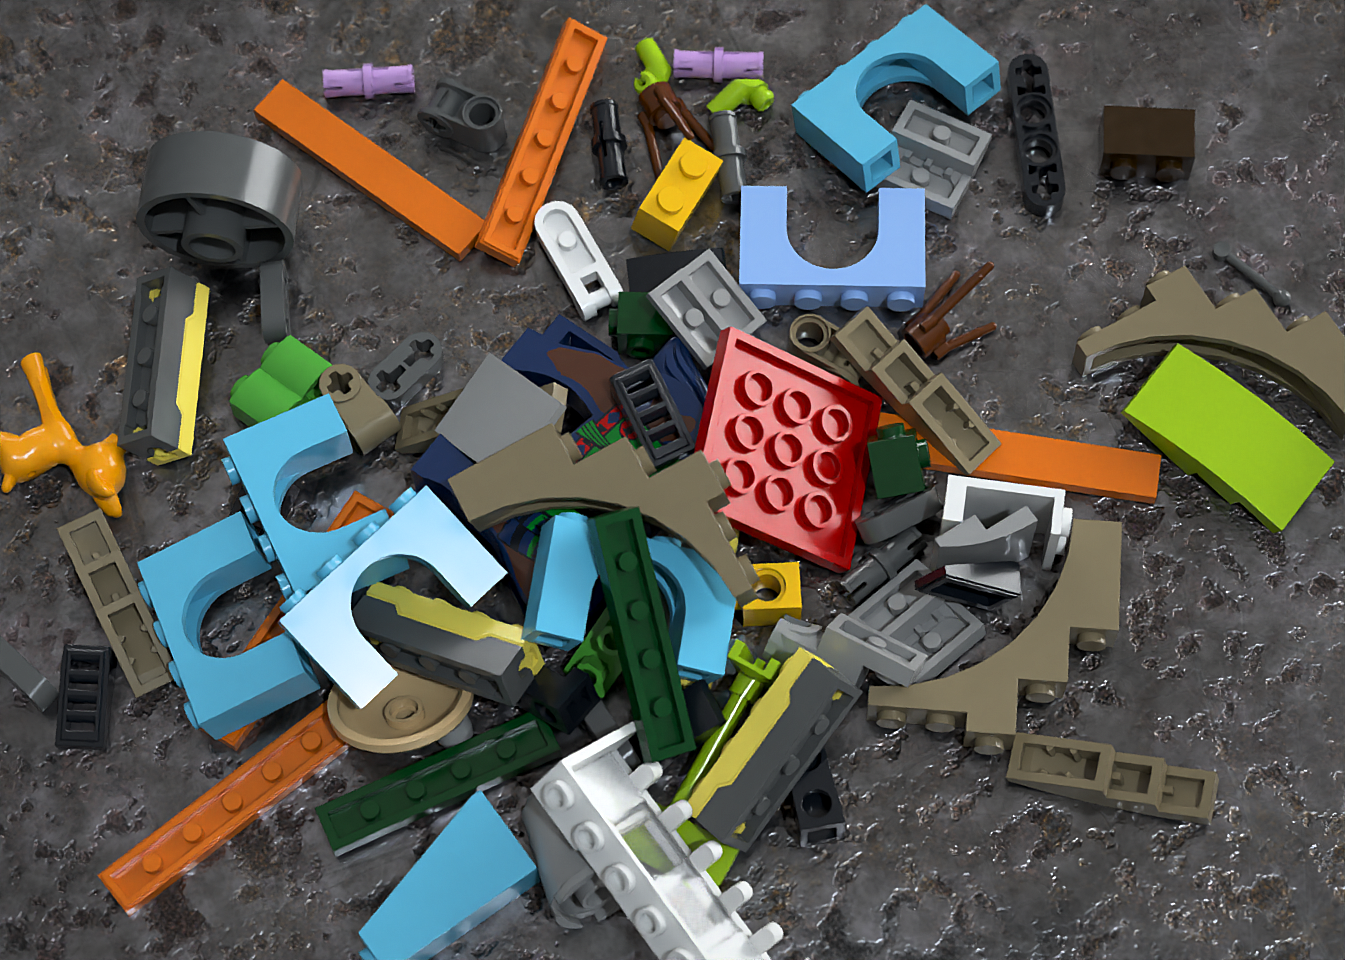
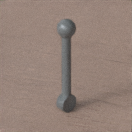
M1225 241L1215 243L1212 255L1216 260L1227 261L1270 294L1276 306L1285 307L1290 303L1291 295L1287 290H1278L1232 254V248L1229 243Z

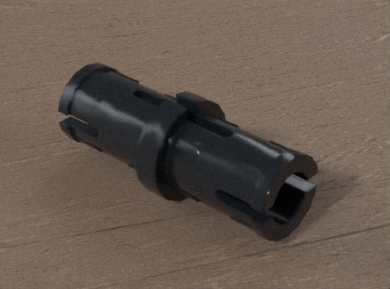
M601 99L595 101L590 106L594 137L591 139V149L598 160L599 185L605 190H619L624 188L629 182L624 152L627 150V139L621 133L618 103L616 104V101L611 99Z

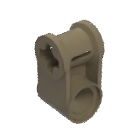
M804 314L797 317L792 322L789 330L787 353L860 387L858 380L861 374L829 339L840 327L815 314ZM812 338L819 345L806 347L799 343L798 340Z
M335 364L328 367L322 373L319 379L320 392L322 395L329 393L347 429L352 447L361 456H365L401 430V425L388 404L375 394L352 366Z

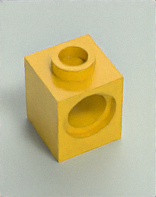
M799 562L752 564L760 578L759 581L752 584L754 590L770 588L778 593V597L771 601L756 599L743 607L736 601L735 610H742L743 627L777 625L780 618L783 619L785 614L801 620L802 602Z

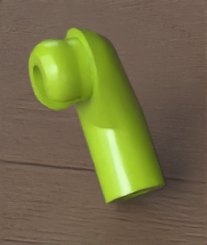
M646 38L640 41L635 47V52L645 66V69L641 72L640 79L635 77L633 83L634 89L639 95L646 87L653 83L662 81L668 83L672 74L671 66L654 39Z
M735 79L717 94L706 107L712 113L722 110L733 111L739 104L753 105L757 111H765L774 102V94L768 89V84L760 79Z

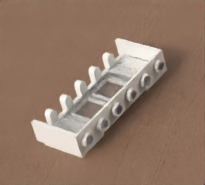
M633 721L561 760L531 788L533 794L575 851L580 850L659 960H771L766 951L782 939V928L777 923L770 922L755 934L751 933L736 912L738 908L751 899L753 895L751 886L747 882L740 881L724 893L720 891L706 872V869L722 856L720 844L710 840L692 853L676 831L678 827L691 817V805L685 800H679L662 812L646 790L661 777L662 767L660 763L645 762L635 771H632L617 751L637 731Z

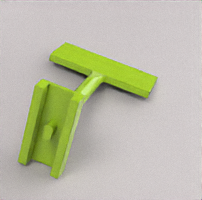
M736 639L727 655L738 674L729 688L732 695L722 711L726 723L705 741L671 803L664 807L656 802L662 812L679 800L688 801L697 782L705 777L716 763L722 748L729 740L748 704L754 705L762 689L769 690L779 676L782 667L779 661L771 658L767 666L766 662L759 658L755 661L746 643ZM686 820L676 831L692 853L710 840L720 844L722 856L706 869V872L718 888H720L740 850L721 843L710 832ZM643 825L622 837L642 864L662 875L674 869ZM684 882L680 884L681 886L690 890Z

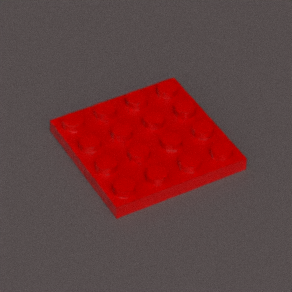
M732 326L721 330L694 453L702 450L709 463L718 459L732 484L724 489L731 504L714 512V515L723 511L733 528L836 573L850 570L858 531L855 520L861 515L871 463L867 441L869 436L876 435L883 398Z

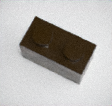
M1104 105L1099 125L1098 175L1112 176L1120 180L1148 177L1157 178L1164 182L1189 179L1195 160V109Z

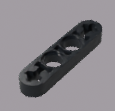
M1022 54L1011 61L1006 83L1022 200L1025 208L1031 214L1037 217H1049L1061 209L1065 196V180L1049 70L1046 62L1041 57L1034 54ZM1023 71H1029L1030 76L1034 78L1032 92L1026 94L1025 78L1021 76ZM1035 107L1044 113L1045 119L1039 123H1029L1021 117L1020 113L1025 108ZM1041 146L1050 152L1051 157L1046 162L1037 163L1027 157L1026 151L1031 147ZM1046 176L1045 185L1047 193L1051 195L1050 200H1042L1041 194L1037 193L1040 177Z

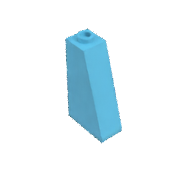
M481 790L470 797L359 931L358 934L365 946L363 950L358 952L362 960H429L540 882L538 868Z

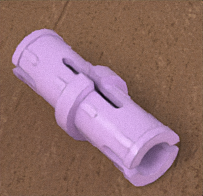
M715 47L714 51H679V49H675L674 78H714V83H723V79H760L763 81V51L724 52V47Z
M372 63L363 64V68L323 69V88H326L324 90L325 98L365 95V99H375V94L415 93L414 75H412L414 72L413 65L373 68Z

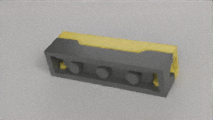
M171 266L137 278L117 442L118 447L143 459H147V461L157 466L192 455L210 290L209 287L200 282L197 283L196 280Z
M381 582L373 584L368 589L367 595H364L351 611L354 623L360 634L389 665L511 707L516 705L534 680V675H537L545 664L537 643L521 640L522 625H509L491 619L480 611L469 612L454 607L440 598L430 599L414 594L403 586L393 587Z
M799 647L795 654L784 662L779 676L766 694L755 702L750 711V716L737 734L726 742L722 748L721 756L708 774L699 780L693 788L692 796L687 801L692 807L691 816L696 818L721 843L747 852L863 691L837 670L833 669L825 660Z

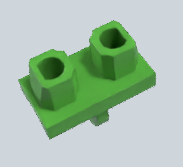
M607 607L563 670L568 675L574 667H577L588 673L598 696L602 699L622 672Z

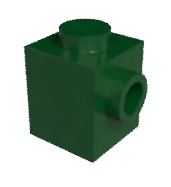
M619 292L618 309H609V336L617 337L618 354H628L631 357L641 359L649 358L654 354L656 355L663 345L675 335L674 331L646 298V295L650 292Z
M904 423L877 427V435L869 436L867 441L877 499L925 491L926 481L923 468L931 467L927 439L918 440L916 428L905 430Z

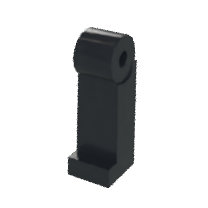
M543 666L539 673L534 675V680L516 703V706L570 735L598 704L600 698L588 673L574 667L564 677Z
M823 746L789 793L800 847L845 839L846 821L825 747Z

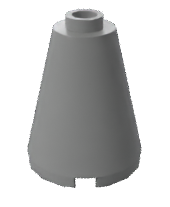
M532 793L527 798L526 805L522 810V819L550 912L555 921L563 928L576 929L584 927L579 919L594 914L599 922L609 917L621 908L580 850H574Z

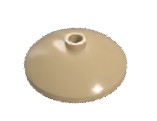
M390 665L398 675L362 709L358 710L335 684L330 691L327 702V712L331 726L343 741L353 747L369 752L396 754L429 746L449 734L469 712L473 703L474 693Z

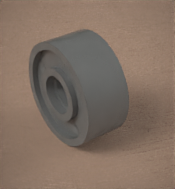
M190 131L173 134L157 141L148 151L136 223L140 232L151 243L177 257L211 266L260 267V262L282 260L292 251L303 189V175L299 167L288 156L265 143L248 137L215 131Z

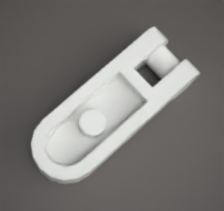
M562 201L546 203L535 215V232L541 246L573 299L583 321L597 316V310L609 304L613 308L618 306L619 292H623V289L577 210L572 205ZM598 280L602 288L589 294L584 285Z

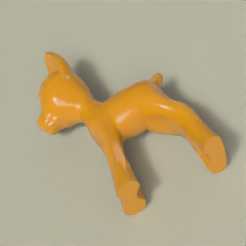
M38 352L26 355L20 364L37 402L42 424L24 432L20 436L0 431V470L4 475L1 484L2 491L8 493L17 483L30 481L58 464H65L73 472L80 488L92 496L97 506L107 516L121 517L122 507L117 494L124 487L127 470L124 460L126 450L117 446L118 435L112 433L100 442L83 446L78 441L71 425L59 411L51 386L49 372L44 365L42 355Z

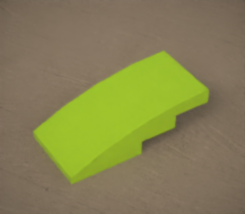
M1179 343L1171 348L1120 412L1188 476L1197 473L1230 505L1240 502L1272 533L1283 531L1335 462L1297 427L1263 400L1220 369Z

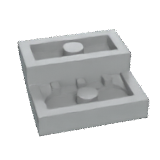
M910 99L891 132L897 139L901 167L875 187L925 189V209L951 220L991 141L992 134Z
M710 248L646 295V298L704 370L713 364L721 330L732 326L750 335L767 321Z
M489 353L434 431L438 434L441 433L455 447L478 463L550 423L555 425L567 407L492 353Z
M1027 505L988 529H985L977 516L973 515L934 539L930 570L933 572L944 565L1000 561L1020 562L1029 557L1038 520Z
M915 559L896 577L848 615L928 655L921 673L910 685L932 681L986 635L984 624L959 602L915 590L914 581L932 572L918 559Z

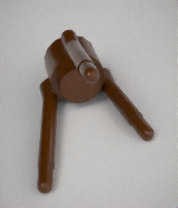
M664 81L656 82L641 92L638 102L644 111L637 116V119L644 130L655 181H657L663 171L653 128L655 125L660 129H668L676 125L687 140L694 139L695 133L712 152L714 151L713 139L710 134L690 113L682 98L676 97L669 83Z
M988 261L944 303L933 311L960 278V272L957 270L953 271L921 310L905 323L906 327L902 329L901 334L920 358L925 359L932 353L937 360H940L949 351L996 330V323L990 322L946 341V335L951 330L943 318L994 269L995 265L992 261Z

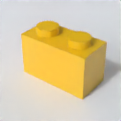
M684 137L639 207L631 229L670 252L714 182L723 160Z

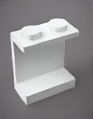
M948 475L939 536L973 515L977 516L983 526L991 527L1027 505L1038 520L1035 533L1045 534L1041 569L1051 571L1055 554L1064 555L1066 537H1069L1072 508L1064 507L1065 490Z

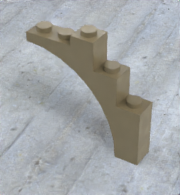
M1183 266L1171 273L1165 270L1153 276L1146 283L1140 306L1136 305L1127 309L1117 318L1116 322L1103 329L1100 326H1095L1087 330L1077 340L1072 363L1081 377L1119 362L1148 356H1166L1171 348L1179 343L1201 358L1220 360L1257 372L1287 388L1318 412L1341 440L1345 439V336L1326 311L1311 319L1308 315L1300 317L1285 330L1256 288L1241 296L1239 293H1233L1225 297L1214 307L1187 267Z
M550 423L447 479L468 521L479 532L514 517L550 509L590 508L613 512L631 506H639L643 522L663 529L694 549L720 575L741 607L759 598L752 584L759 581L760 578L747 554L737 558L729 541L737 537L723 511L714 515V512L731 504L724 489L732 484L719 460L716 459L709 463L702 450L649 477V475L657 472L643 445L635 449L625 436L576 463L583 456L569 432L561 435L555 426Z
M1073 519L1068 537L1065 564L1057 586L1038 616L1010 644L983 662L946 678L912 684L908 688L903 685L869 686L866 720L876 721L878 726L890 729L902 728L906 724L925 725L926 729L930 731L951 732L955 730V727L963 728V747H974L975 752L986 755H996L1002 753L1003 750H1012L1016 736L1018 695H1025L1027 700L1038 703L1054 701L1055 698H1063L1068 683L1069 644H1077L1079 649L1085 651H1101L1106 647L1114 646L1119 632L1122 522Z

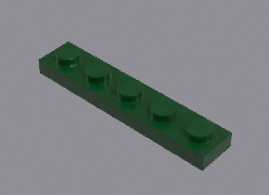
M631 506L586 519L644 762L655 763L694 750L696 745L639 506Z
M527 713L315 807V811L337 857L471 797L479 790L484 791L562 756V752L550 725L531 713Z

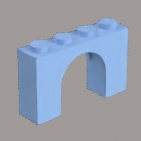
M741 186L739 286L758 309H769L775 305L796 306L803 310H814L821 306H841L851 311H858L866 306L888 307L893 311H908L913 308H922L925 294V189L879 188L877 241L873 249L864 259L854 265L839 269L818 267L805 261L792 248L787 236V186Z

